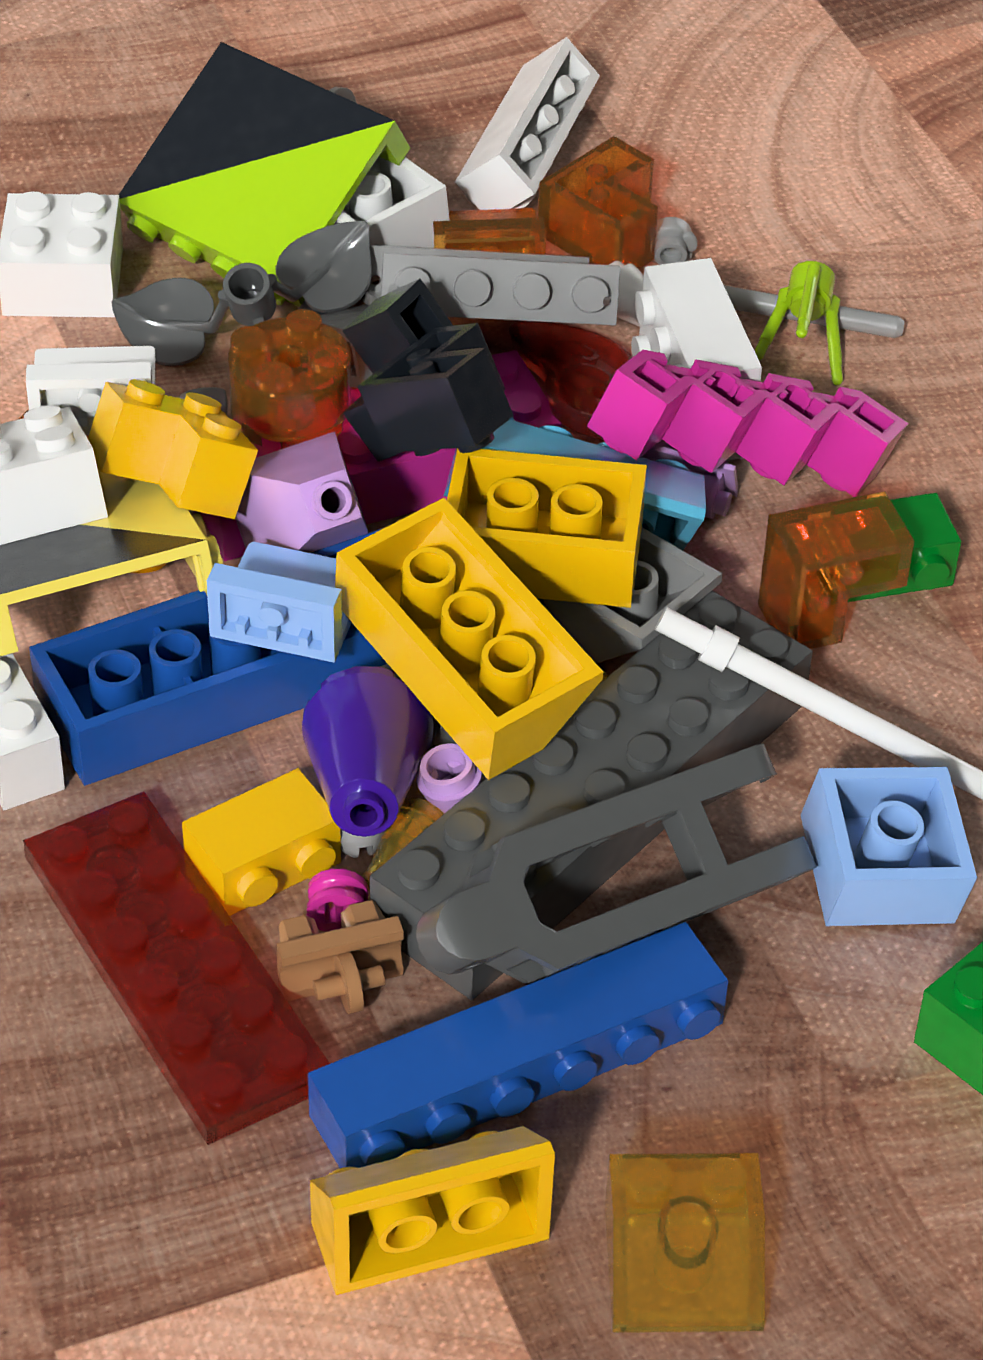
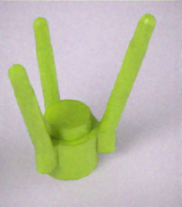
M805 261L793 267L789 285L779 290L776 306L754 351L758 360L764 358L787 310H790L798 318L796 335L799 338L807 336L811 321L817 320L824 315L826 318L832 383L838 386L843 382L838 321L840 298L833 294L835 274L830 267L817 261Z

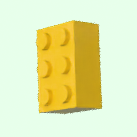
M457 448L447 501L536 598L631 608L643 523L647 465L489 449L460 453Z

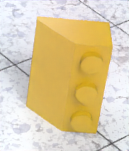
M524 1126L502 1132L485 1131L474 1135L466 1141L431 1150L414 1149L392 1160L360 1168L344 1167L329 1173L325 1177L310 1180L311 1223L335 1295L548 1240L550 1235L555 1152L551 1142Z

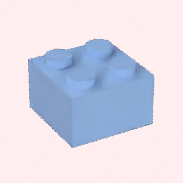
M948 767L819 768L800 816L806 842L817 865V868L813 869L825 925L860 926L955 923L977 880V875Z

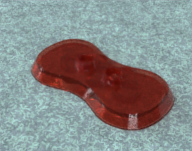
M517 321L509 327L513 350H517L526 366L544 380L552 415L563 425L580 434L603 440V437L588 428L587 425L616 370L633 357L632 354L615 341L581 328L540 321Z

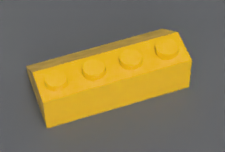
M445 497L337 552L335 588L342 589V612L488 780L543 750L603 679L604 672Z

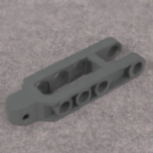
M762 743L503 837L499 842L492 845V848L473 855L460 892L423 913L417 924L416 938L419 950L426 962L439 972L448 975L458 974L487 964L528 985L782 884L817 868V865L804 836L732 864H727L703 806L756 781L762 783L777 775L766 747ZM660 822L663 823L687 879L686 882L560 931H555L540 923L524 885V880L530 866L536 864L538 869L588 844H591L592 848L602 845L642 824H645L647 828Z

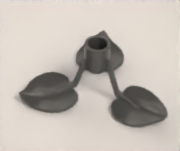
M366 221L338 223L315 230L296 239L279 256L275 268L276 276L274 274L268 275L265 269L254 263H242L234 266L224 277L223 290L218 292L219 303L216 309L210 293L201 283L188 278H170L152 283L133 294L113 299L111 305L121 332L130 345L153 346L155 348L156 363L164 366L184 365L198 359L205 348V333L217 332L228 307L237 322L245 326L255 327L268 368L253 369L243 375L238 381L232 394V406L236 418L329 395L325 376L319 366L311 359L304 356H296L278 365L265 323L273 316L276 310L274 292L291 302H295L303 296L311 309L322 313L345 310L357 303L366 293L372 275L369 225Z

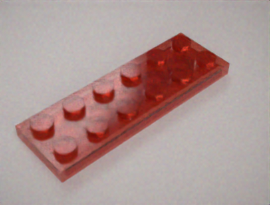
M144 791L23 840L26 860L207 1145L309 1099L308 1072L330 1064Z

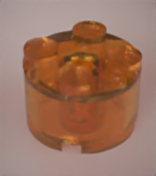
M306 309L295 310L289 313L287 317L266 320L253 326L240 327L231 334V347L228 353L231 418L242 426L241 432L250 442L262 446L263 438L280 442L281 449L334 431L336 436H338L343 431V422L346 419L343 412L351 406L350 348L340 333L322 323V318L317 312Z

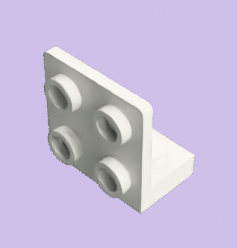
M153 346L37 349L35 351L34 364L27 365L26 367L29 410L47 405L58 406L60 409L70 407L85 435H89L106 381L128 386L129 380L136 379L155 385V348Z

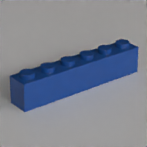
M684 922L308 1072L309 1116L339 1168H360L398 1158L408 1151L422 1149L434 1143H448L460 1137L470 1128L499 1116L510 1117L516 1115L531 1103L559 1091L579 1089L586 1085L593 1077L625 1064H639L652 1056L656 1051L682 1040H695L704 1037L716 1026L723 1024L728 979L687 922Z

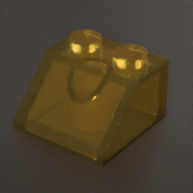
M758 1153L609 1154L605 1218L612 1332L764 1331L765 1212Z

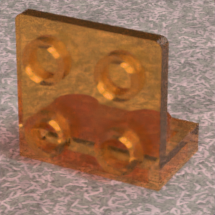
M533 208L449 211L450 221H433V248L546 254L545 218L537 217L536 210Z

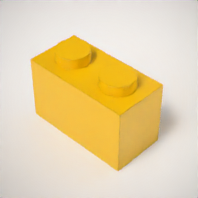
M299 768L182 821L185 866L225 918L248 907L261 905L273 895L306 879H312L319 872L329 870L331 867L341 863V830L332 819L324 798Z

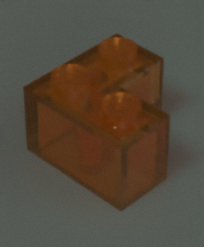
M613 136L539 181L537 235L572 256L589 257V264L610 265L614 261H620L624 265L632 263L638 269L642 268L654 260L658 206L651 203L654 159Z
M886 492L769 514L758 597V606L769 625L809 649L842 643L849 598L907 586L914 539Z

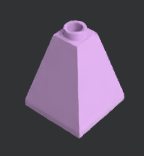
M335 431L255 458L235 517L245 549L249 543L259 542L311 553L369 533Z

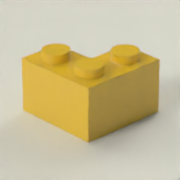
M136 379L129 380L128 386L105 382L88 435V440L94 450L97 468L102 473L159 484L178 508L231 519L236 517L258 449L241 432L242 426L228 418L221 410L222 404L219 401L193 392H188L185 399L165 395V391L159 386Z

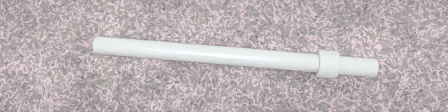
M668 607L663 611L655 630L700 653L699 661L720 672L727 667L918 767H948L953 785L983 800V771L739 645L740 637L717 625L711 630Z

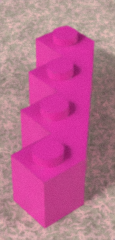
M642 349L616 370L587 427L603 437L604 442L611 449L627 454L636 461L660 440H663L675 448L686 462L702 467L710 473L714 472L733 453H737L750 462L751 467L758 474L769 479H775L782 485H786L807 465L818 472L824 482L830 487L839 491H846L856 498L877 476L909 423L860 390L839 387L835 395L812 392L814 388L808 380L768 373L764 382L741 378L742 375L738 367L697 359L691 369L667 364L668 361L664 353Z

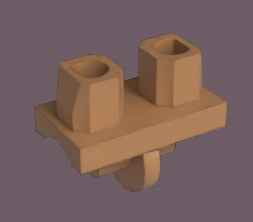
M373 900L349 905L342 911L341 929L319 933L315 919L307 915L284 919L279 924L280 942L276 943L278 988L283 1003L310 996H315L317 1001L340 996L345 1011L348 1014L361 1012L364 1009L363 990L384 986L385 979L403 975L401 942L404 940V931L398 916L385 918Z

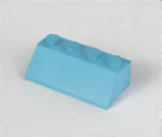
M513 417L493 432L495 438L490 444L481 448L647 465L642 528L684 550L704 521L706 513L704 475L690 472L684 464L674 460L659 459L652 461L641 457L636 461L627 454L611 449L605 442L593 444L573 438L572 434L563 428L549 425L538 428L517 422ZM457 448L455 449L447 484L443 495L446 497L448 496Z

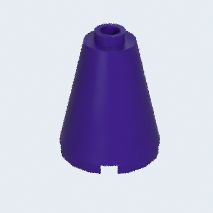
M355 666L331 674L321 683V689L317 691L310 701L308 700L303 711V740L332 819L339 828L349 834L364 837L374 836L387 830L396 820L417 776L420 762L428 752L432 742V714L403 681L395 678L394 671L383 667Z

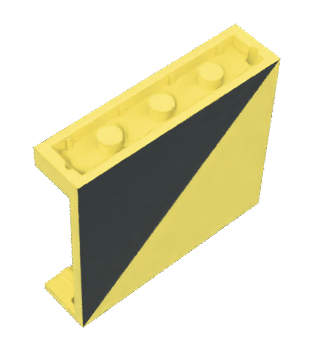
M98 469L108 514L107 518L0 545V656L19 652L8 605L183 558L196 577L198 590L200 592L205 591L207 595V578L214 564H223L215 536L207 537L200 513L193 514L192 510L178 508L159 484L102 473Z

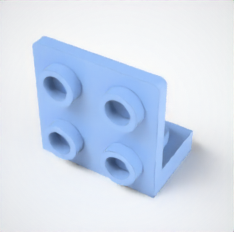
M251 542L248 544L238 567L215 563L207 578L210 637L335 663L352 623L342 612V589L335 588L336 558Z

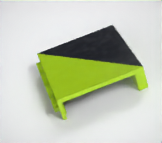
M221 42L118 194L120 208L129 219L126 223L127 227L137 236L148 242H153L157 237L167 242L169 248L174 253L191 263H196L198 258L210 263L211 268L222 278L225 277L231 268L242 263L257 264L265 269L268 275L274 274L276 276V264L283 250L293 241L310 232L334 225L378 157L399 166L411 148L395 120ZM274 292L276 305L279 306L284 301L300 307L305 301L302 296L299 300L291 302Z

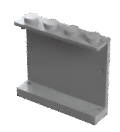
M370 245L371 278L374 275H378L380 281L378 284H373L370 280V285L361 298V301L367 305L373 303L377 298L421 278L447 317L598 325L617 324L619 265L589 264V257ZM609 297V304L604 306V298Z

